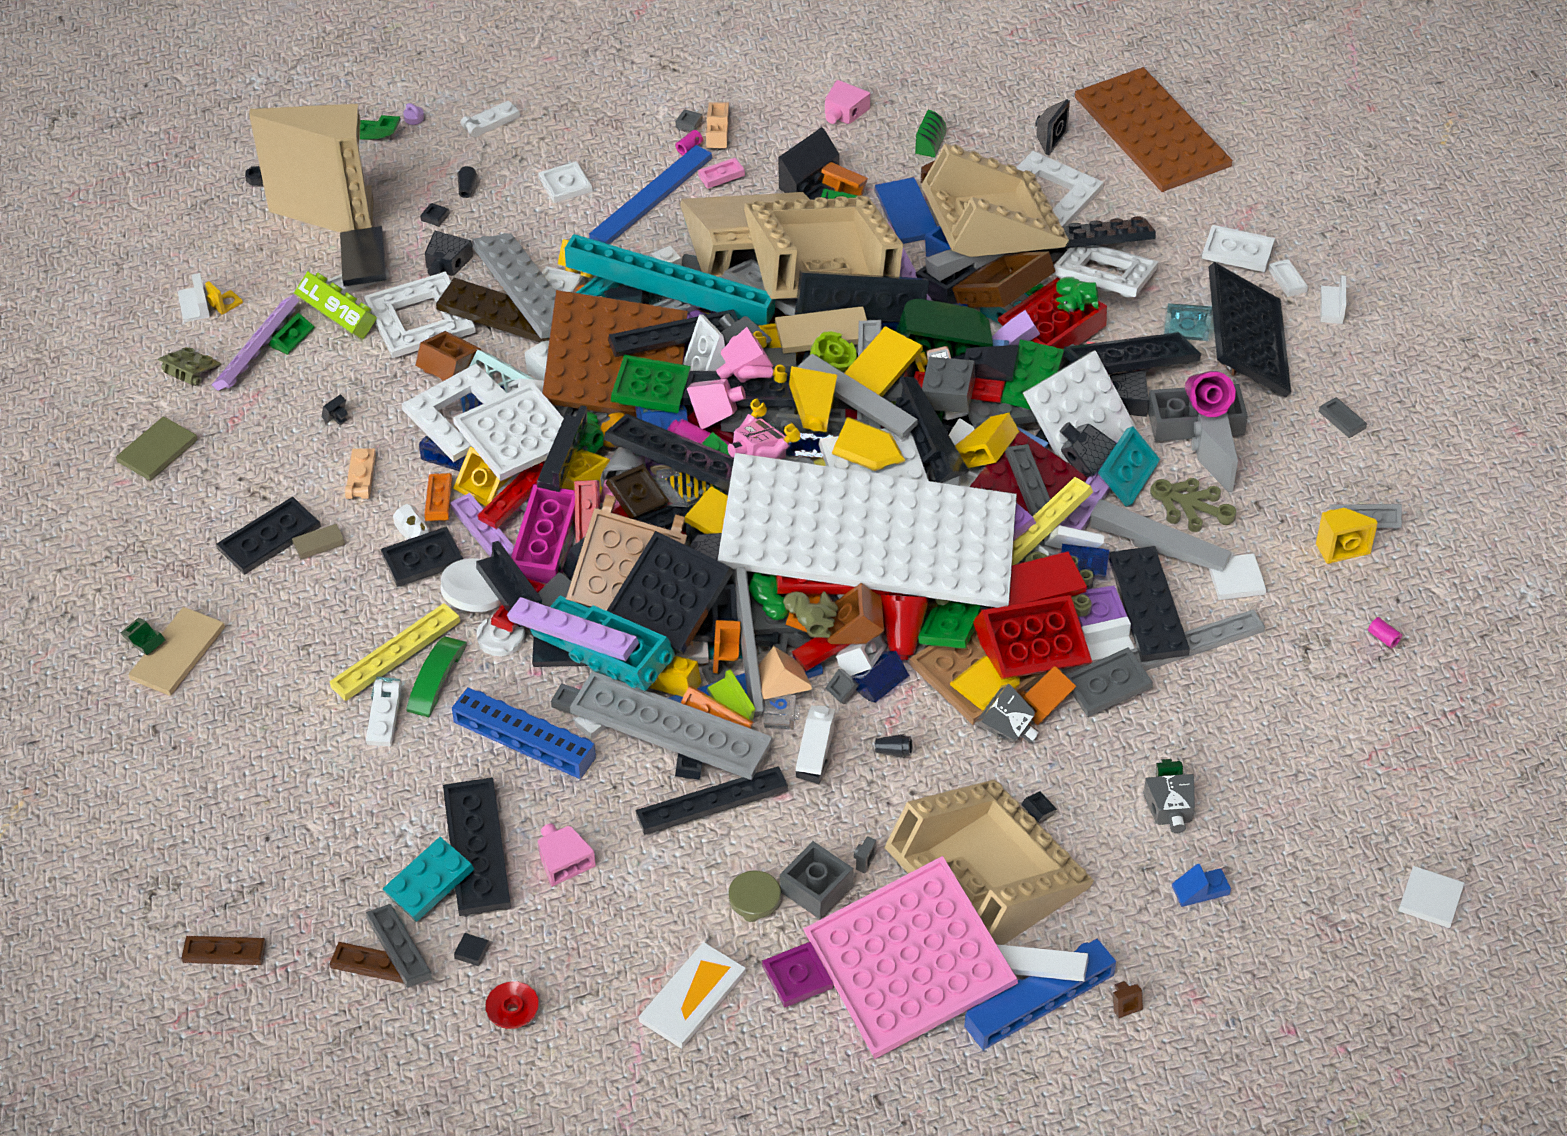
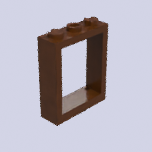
M1049 252L1006 253L991 261L952 289L960 306L1005 307L1056 271Z

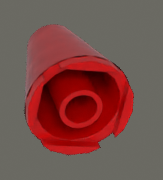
M881 595L889 654H894V659L909 660V655H914L918 636L928 606V597Z

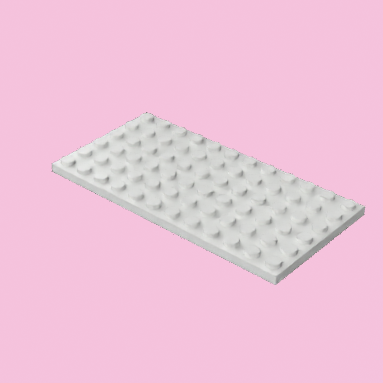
M735 453L718 561L730 566L732 569L745 567L746 571L854 587L863 583L869 589L997 608L1004 607L1009 604L1016 494Z

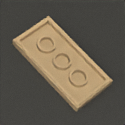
M863 307L775 317L783 354L809 351L815 339L821 333L829 331L842 334L841 338L849 344L852 342L856 345L858 344L859 321H867Z
M183 607L161 633L166 640L150 654L143 655L128 674L129 679L171 696L224 630V622Z

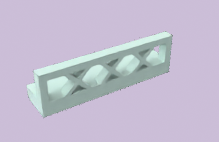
M478 349L470 364L472 366L474 364L478 365L480 361L483 362L486 373L492 379V374L501 372L503 382L498 383L501 388L504 386L505 389L503 390L506 393L508 383L519 378L536 380L490 353Z

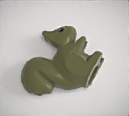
M795 591L785 596L783 600L785 609H788L792 614H796L799 623L806 628L810 637H830V631L827 628L834 625L835 620L831 617L837 615L838 606L827 596L826 592H822L820 601L816 604L810 603L809 597L802 592Z

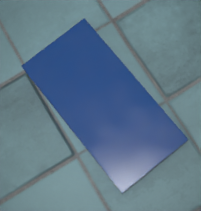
M915 177L875 185V193L888 222H890L903 244L925 240V235L937 228Z

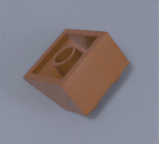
M443 331L420 342L415 366L423 369L425 373L433 374L442 381H445L469 368L477 349L481 350V348L447 331Z
M863 583L858 584L835 602L838 606V611L835 617H831L835 620L834 625L827 628L830 631V637H828L830 644L868 643L884 631L882 598Z

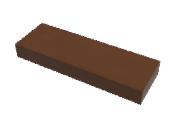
M186 936L181 959L183 963L262 965L266 941L265 938Z
M338 941L329 963L331 969L404 984L386 951Z

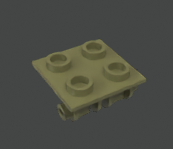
M184 347L179 351L171 352L158 358L159 361L163 362L161 369H163L164 373L192 386L201 383L200 373L221 365L220 362L213 360L211 356L202 355L190 347Z

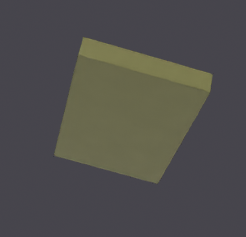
M163 416L116 456V460L121 465L151 481L198 440L197 435Z

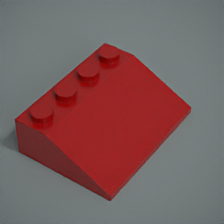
M1057 277L998 317V322L1004 326L1011 319L1026 310L1040 335L1030 341L1064 349V347L1072 344L1080 345L1106 326L1107 305L1100 301L1099 309H1095L1092 304L1085 305L1083 312L1080 308H1076L1073 312L1058 309L1057 306L1060 303L1056 301V298L1062 297V295L1056 291V284L1060 280Z
M1071 595L982 610L973 621L980 645L1002 680L1047 672L1053 667L1064 669L1092 663Z

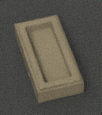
M337 524L292 538L300 560L345 545L344 538Z

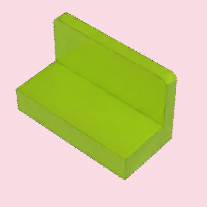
M731 669L726 671L724 679L707 687L710 697L751 721L753 720L755 707Z

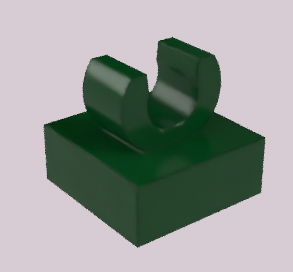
M1170 758L1161 759V762L1156 763V777L1183 775V764L1181 761H1172Z

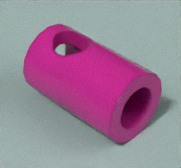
M692 130L679 140L675 147L681 155H684L695 145L702 143L703 137L697 130Z
M1380 617L1375 618L1368 627L1369 633L1390 648H1394L1402 638V634Z

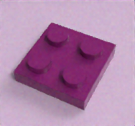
M811 942L762 960V967L784 1008L833 989V982Z

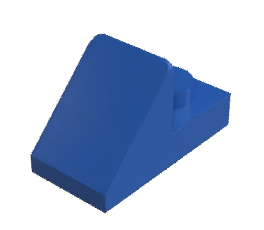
M1196 864L1172 883V888L1181 907L1227 896L1231 892V887L1221 868L1203 872L1200 864Z

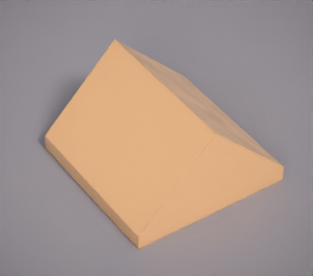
M775 646L758 665L763 699L812 690L803 667L794 658Z

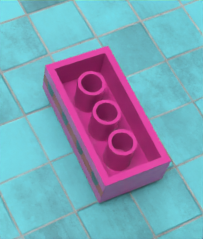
M535 484L533 485L511 556L526 578L548 583L558 572L563 573L562 568L575 533V490L561 488L560 492L539 488Z

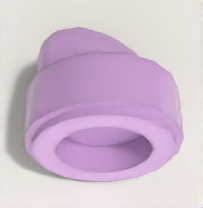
M412 103L406 104V109L403 112L404 121L410 125L421 123L424 120L422 108Z

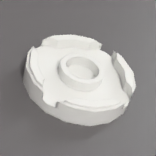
M487 618L478 626V644L485 653L492 656L502 657L511 655L524 644L525 630L523 626H517L513 632H509L491 625V619Z

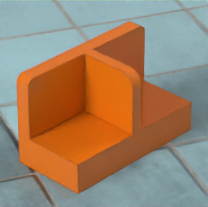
M832 162L822 168V173L825 174L822 183L835 188V191L863 196L868 180L867 177Z
M716 620L713 673H718L719 660H738L740 621Z
M1053 667L1024 695V699L1037 710L1031 719L1036 725H1039L1076 687L1057 667Z

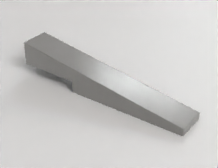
M949 249L925 258L927 273L941 281L969 265L978 269L1004 254L969 257Z
M1099 499L1090 514L1091 528L1133 539L1134 546L1138 548L1155 546L1159 554L1222 572L1232 556L1229 550Z

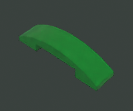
M381 115L378 121L361 120L360 139H379L393 134L401 121L400 116Z
M444 636L437 642L427 656L417 676L406 707L407 712L428 718L431 716L439 700L438 692L453 663L459 662L467 646L466 641Z

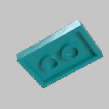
M1134 426L1125 430L1098 474L1121 502L1128 506L1134 502L1160 461V458Z
M440 836L382 889L389 898L417 922L474 870V867Z

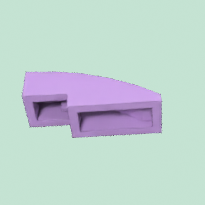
M1024 310L1000 328L992 336V339L1008 340L1009 345H1019L1020 339L1030 341L1040 335L1026 310Z

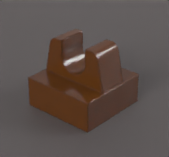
M1125 981L1114 984L1117 990L1113 992L1114 1012L1118 1018L1143 1010L1142 989L1138 984L1129 986Z

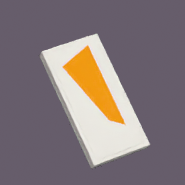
M703 942L640 1014L639 1022L682 1049L746 974V968Z

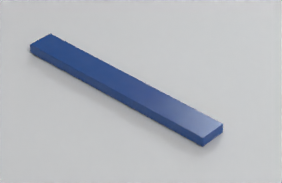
M695 145L589 233V239L606 244L612 243L712 159V153Z

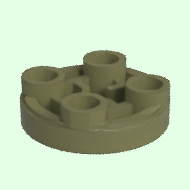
M757 870L747 871L738 875L730 884L728 893L729 903L732 909L737 914L743 916L744 920L748 922H755L757 919L764 918L780 907V885L772 875Z

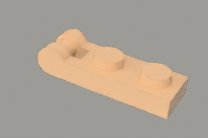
M375 448L352 449L347 485L345 486L346 499H353L354 497L370 499L376 458Z

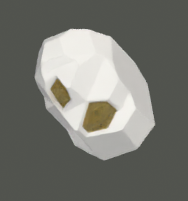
M405 504L397 509L393 515L396 528L407 540L430 531L425 518L413 505Z

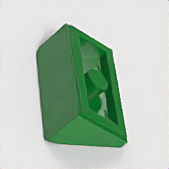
M298 312L271 339L268 345L288 355L315 326Z

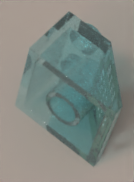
M1167 303L1164 316V334L1179 332L1187 340L1208 341L1212 306Z

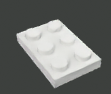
M1212 225L1202 253V259L1265 272L1275 238Z

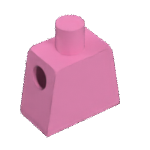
M840 80L834 83L825 98V117L831 124H834L837 120L851 124L870 109V92Z
M727 379L695 382L687 388L701 429L734 414L737 410L736 402L746 399L744 388L739 386L731 389Z
M549 823L542 827L541 834L543 837L537 841L538 849L552 887L596 867L593 849L571 826L557 830L554 824Z

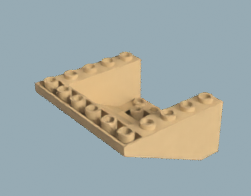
M358 104L256 108L249 110L269 212L337 232L373 227L374 198L372 186L365 185L359 151L361 119Z
M945 143L921 186L952 251L969 257L1061 248L1065 247L1069 241L1064 228L1053 211V207L1049 204L1047 196L1043 193L1041 185L1036 180L1035 174L1028 170H1018L1011 164L1004 165L992 157H989V159L982 157L976 151H966L956 144L952 146Z
M803 192L681 199L680 207L701 271L719 277L728 270L733 250L754 249L744 211L745 203H751L755 200L773 202L776 199L784 201H794L797 198L810 199Z
M839 196L835 199L818 197L815 200L797 198L794 201L776 199L773 202L755 200L751 203H745L744 211L763 284L771 299L797 298L800 270L900 276L903 243L869 197L857 196L856 198H846Z
M995 779L908 801L884 847L908 874L943 856L997 945H1004L1088 890L1094 881L1086 873V870L1079 866L1069 853Z

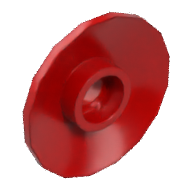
M510 981L497 985L489 993L485 1002V1011L489 1020L496 1026L505 1029H517L527 1025L534 1019L539 1009V999L535 990L528 984L519 981ZM511 1008L517 1009L515 1011H509Z

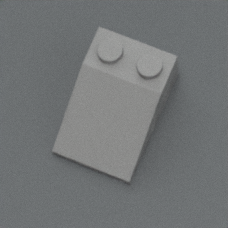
M1227 412L1218 417H1207L1199 413L1198 421H1194L1195 437L1191 439L1192 450L1196 451L1198 461L1225 490L1233 492L1238 458Z

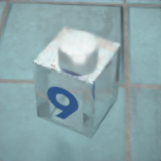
M783 695L765 699L764 728L794 730L795 720L800 719V705H796V695Z

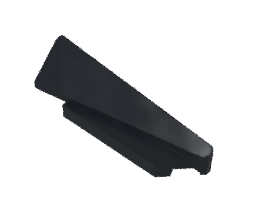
M901 377L900 382L903 385L901 397L897 398L895 406L917 419L918 424L910 433L913 436L922 464L931 463L937 483H943L968 473V467L916 378Z

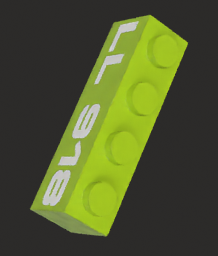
M307 271L294 294L352 334L364 340L378 318L370 313L372 308L362 302L357 304L356 297L348 292L345 295L341 293L343 289L333 282L328 284V278L317 272L314 275Z

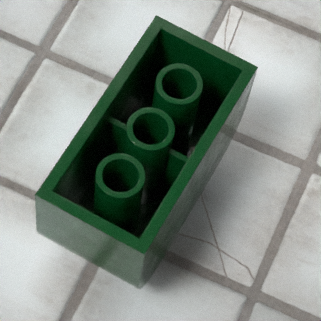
M913 299L906 303L896 329L897 333L922 345L921 353L925 352V354L928 350L948 346L950 356L954 357L964 355L966 348L993 346L990 322L987 317L980 311L966 306L925 299Z

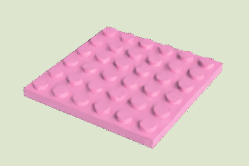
M943 856L803 929L874 1059L1018 984L1016 976Z

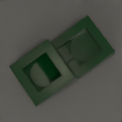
M139 617L120 632L128 642L145 655L150 654L166 640L160 632L152 629L147 621Z

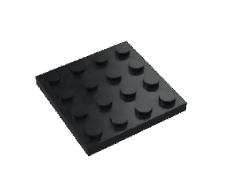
M655 531L607 611L667 637L671 642L672 649L684 654L734 570L718 560Z

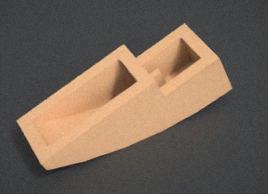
M709 102L706 148H727L729 102Z

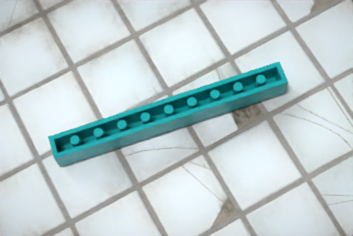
M576 234L572 235L564 248L565 263L568 268L715 312L734 309L738 319L746 316L758 325L769 324L775 314V299H771L768 293L761 289Z

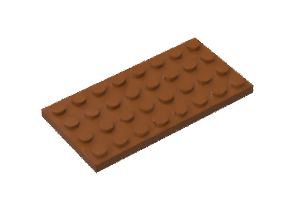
M1144 67L1075 91L1076 100L1161 192L1232 166L1233 160Z

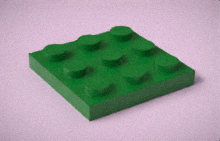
M624 355L611 393V402L679 413L691 366Z

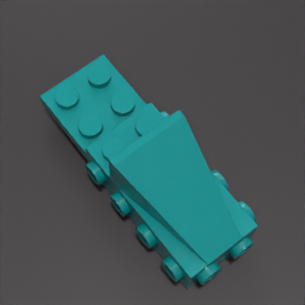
M559 596L550 607L636 636L639 644L628 659L623 661L534 629L530 630L533 636L568 651L569 657L576 663L582 662L588 665L594 672L622 681L631 688L637 687L644 691L656 681L659 674L671 663L675 656L671 642L667 637L592 605L588 608L574 601L566 600L563 596Z

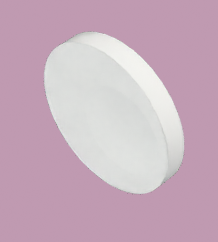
M481 559L459 560L449 565L443 571L440 589L448 603L459 609L471 612L488 611L502 605L476 569V561Z

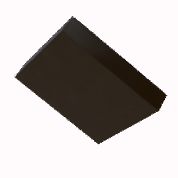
M644 464L611 477L605 483L630 519L635 520L669 503L668 498Z

